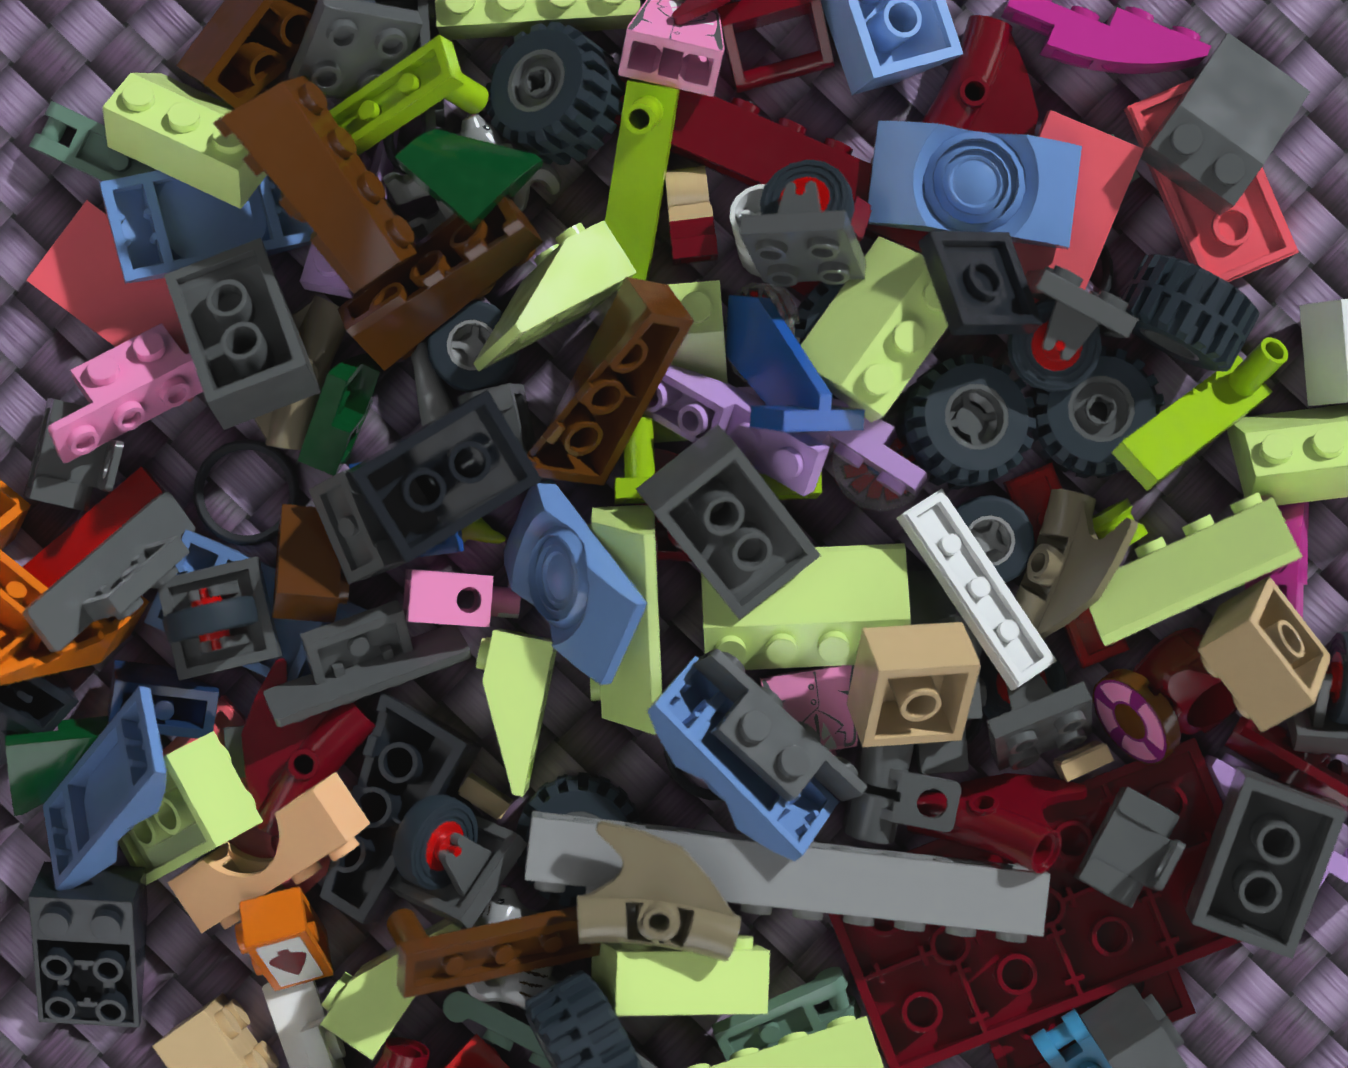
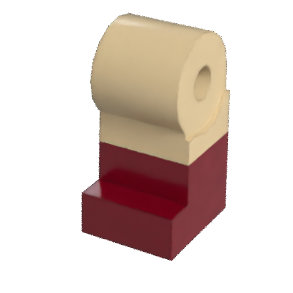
M705 166L667 170L665 185L673 266L718 260L717 238L712 205L709 201Z

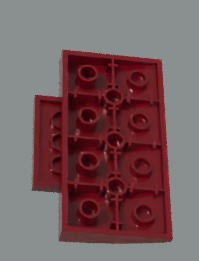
M1195 737L1181 742L1174 748L1175 752L1158 765H1145L1135 760L1082 781L1080 784H1084L1087 787V797L1085 799L1051 804L1043 810L1042 814L1048 825L1059 832L1062 839L1059 855L1055 863L1046 871L1050 874L1043 936L1027 935V942L1017 943L997 939L996 931L977 929L976 937H961L945 933L946 926L926 924L925 931L916 932L895 928V920L875 918L873 926H860L843 922L844 915L828 913L889 1068H925L985 1043L989 1045L997 1068H1051L1039 1052L1031 1036L1043 1028L1048 1032L1064 1022L1061 1017L1073 1009L1080 1016L1131 982L1143 999L1150 994L1154 996L1171 1023L1196 1013L1177 967L1242 941L1192 924L1185 911L1223 807ZM1120 787H1129L1180 816L1169 839L1178 840L1185 844V848L1164 888L1158 891L1143 886L1132 908L1117 902L1073 877ZM936 839L906 851L908 853L1016 864L991 853L943 839ZM1073 1040L1067 1045L1063 1046L1059 1049V1051L1062 1052L1066 1048L1070 1047L1071 1045L1076 1043V1040Z

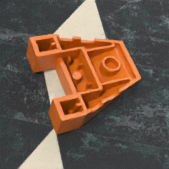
M1 480L0 686L101 663L131 635L149 601L141 595L140 597L144 603L131 615L121 620H117L115 616L93 621L62 650L50 652L23 616V610L48 588L2 551L15 540L31 504Z

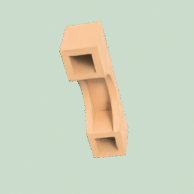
M337 772L300 794L275 813L279 829V844L275 857H254L226 842L167 882L201 934L218 923L226 930L240 921L239 902L285 890L282 883L289 878H292L295 884L298 885L322 868L318 860L324 856L329 855L331 860L335 862L359 845L354 836L371 823Z

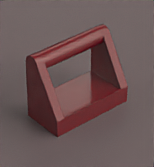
M741 0L717 8V12L720 14L724 49L737 93L834 67L821 0ZM808 14L818 51L743 71L735 34Z

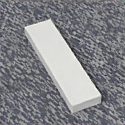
M943 489L938 490L896 518L1011 691L1057 661Z

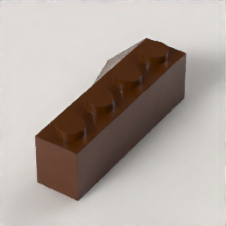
M225 0L176 66L212 95L236 109L254 98L287 69L286 62L297 54L318 0Z
M306 75L286 80L223 115L213 124L225 138L234 133L249 151V154L243 158L244 162L256 176L264 171L281 190V199L278 203L291 218L294 217L298 221L310 225L314 230L310 234L311 243L350 290L355 293L374 284L421 251L414 242V233L410 225L402 217L396 215L385 198L386 193L382 182L374 173L366 169L357 155L356 144L352 136L344 128L338 126L327 109V100L321 89L313 82H310Z
M508 195L495 206L474 230L454 213L416 244L421 252L374 284L357 292L352 299L350 298L337 309L345 330L385 371L395 362H402L409 358L423 339L470 301L481 298L489 293L494 287L496 280L508 270L526 263L543 241L529 219Z
M625 277L545 432L527 453L540 477L605 485L694 322L669 285Z

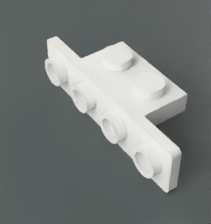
M315 980L274 991L269 982L262 987V991L289 1067L346 1068L342 1059L346 1056L343 1040L320 1025L327 1014L325 1008L321 1006L322 1000Z

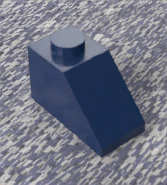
M114 660L108 701V724L135 690L141 686L151 689L159 735L200 738L213 731L219 697L218 688L193 677L179 680L177 671L168 666Z

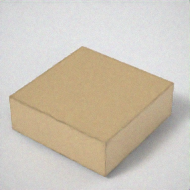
M1094 740L1054 758L1053 764L1059 777L1069 782L1113 762L1114 759L1107 744Z
M471 773L458 790L460 796L496 820L504 816L514 801L474 773Z

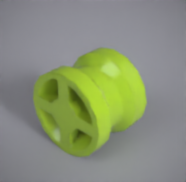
M1128 498L1120 500L1092 516L1095 534L1099 540L1106 537L1125 518L1134 520L1131 514L1133 506ZM1138 523L1130 545L1148 534L1143 524Z

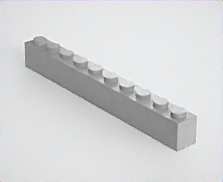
M537 811L531 812L524 876L525 880L534 881V889L541 891L565 892V885L586 887L587 894L609 882L618 874L622 866L620 855L596 831L597 823L606 821L642 830L682 846L711 878L725 901L740 903V910L746 913L770 915L772 907L792 909L793 917L805 920H823V913L844 915L843 922L860 926H873L875 918L895 920V928L916 932L925 931L926 924L946 926L945 933L950 935L976 937L977 929L996 931V938L999 940L1017 943L1027 942V935L1043 936L1050 874L1048 872L1037 874L1016 864L812 842L802 857L792 861L769 850L745 834Z

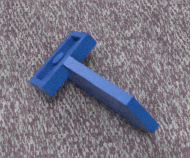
M729 295L726 357L767 405L750 407V427L780 432L864 430L865 409L831 405L832 393L771 299L767 297Z

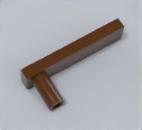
M577 906L429 937L411 909L402 908L396 910L386 921V928L398 947L396 986L403 998L599 956L601 943H579Z

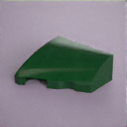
M433 129L420 135L395 156L401 169L435 200L443 202L473 230L506 195L513 198L544 165L543 160L536 154L439 129Z
M368 353L351 357L339 363L327 374L297 461L334 476L350 457L361 427L372 406V395L377 381L384 372Z
M108 716L62 720L58 725V731L5 736V750L14 816L24 815L47 801L106 728Z

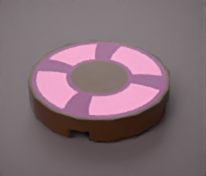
M1114 669L1094 685L1092 699L1095 713L1104 731L1116 746L1129 757L1145 765H1158L1175 752L1174 748L1180 744L1181 732L1178 718L1170 702L1161 692L1154 696L1146 688L1151 683L1147 678L1128 669Z

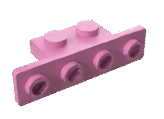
M161 323L71 369L70 371L76 385L90 404L50 424L48 431L58 456L63 463H69L82 455L92 452L95 448L109 442L111 439L136 429L141 424L169 409L180 406L190 398L203 392L190 352L184 354Z

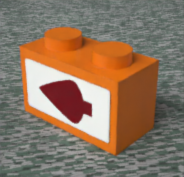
M300 886L239 902L241 923L235 924V936L238 947L242 954L249 953L256 975H264L274 991L334 975L327 930Z

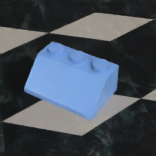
M821 0L851 95L898 83L963 55L946 0Z

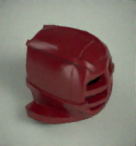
M1195 627L1176 630L1163 637L1132 670L1143 675L1151 682L1146 688L1154 696L1161 692L1166 697L1178 718L1180 732L1184 734H1195L1198 731L1206 734L1238 710L1234 704L1232 693L1220 678L1213 677L1203 665L1198 648L1205 633H1201Z

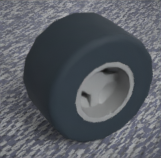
M472 300L428 335V358L436 374L453 389L470 393L504 385L515 372L520 357V350L480 372L474 365L475 359L503 314L495 305Z
M994 495L974 497L956 506L955 509L1005 584L1020 576L1027 567L1028 559L1035 546L1033 526L1025 512L1009 499Z

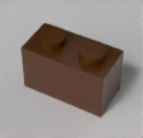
M282 504L277 533L272 618L333 623L338 604H347L350 584H348L344 573H341L340 563L316 507Z

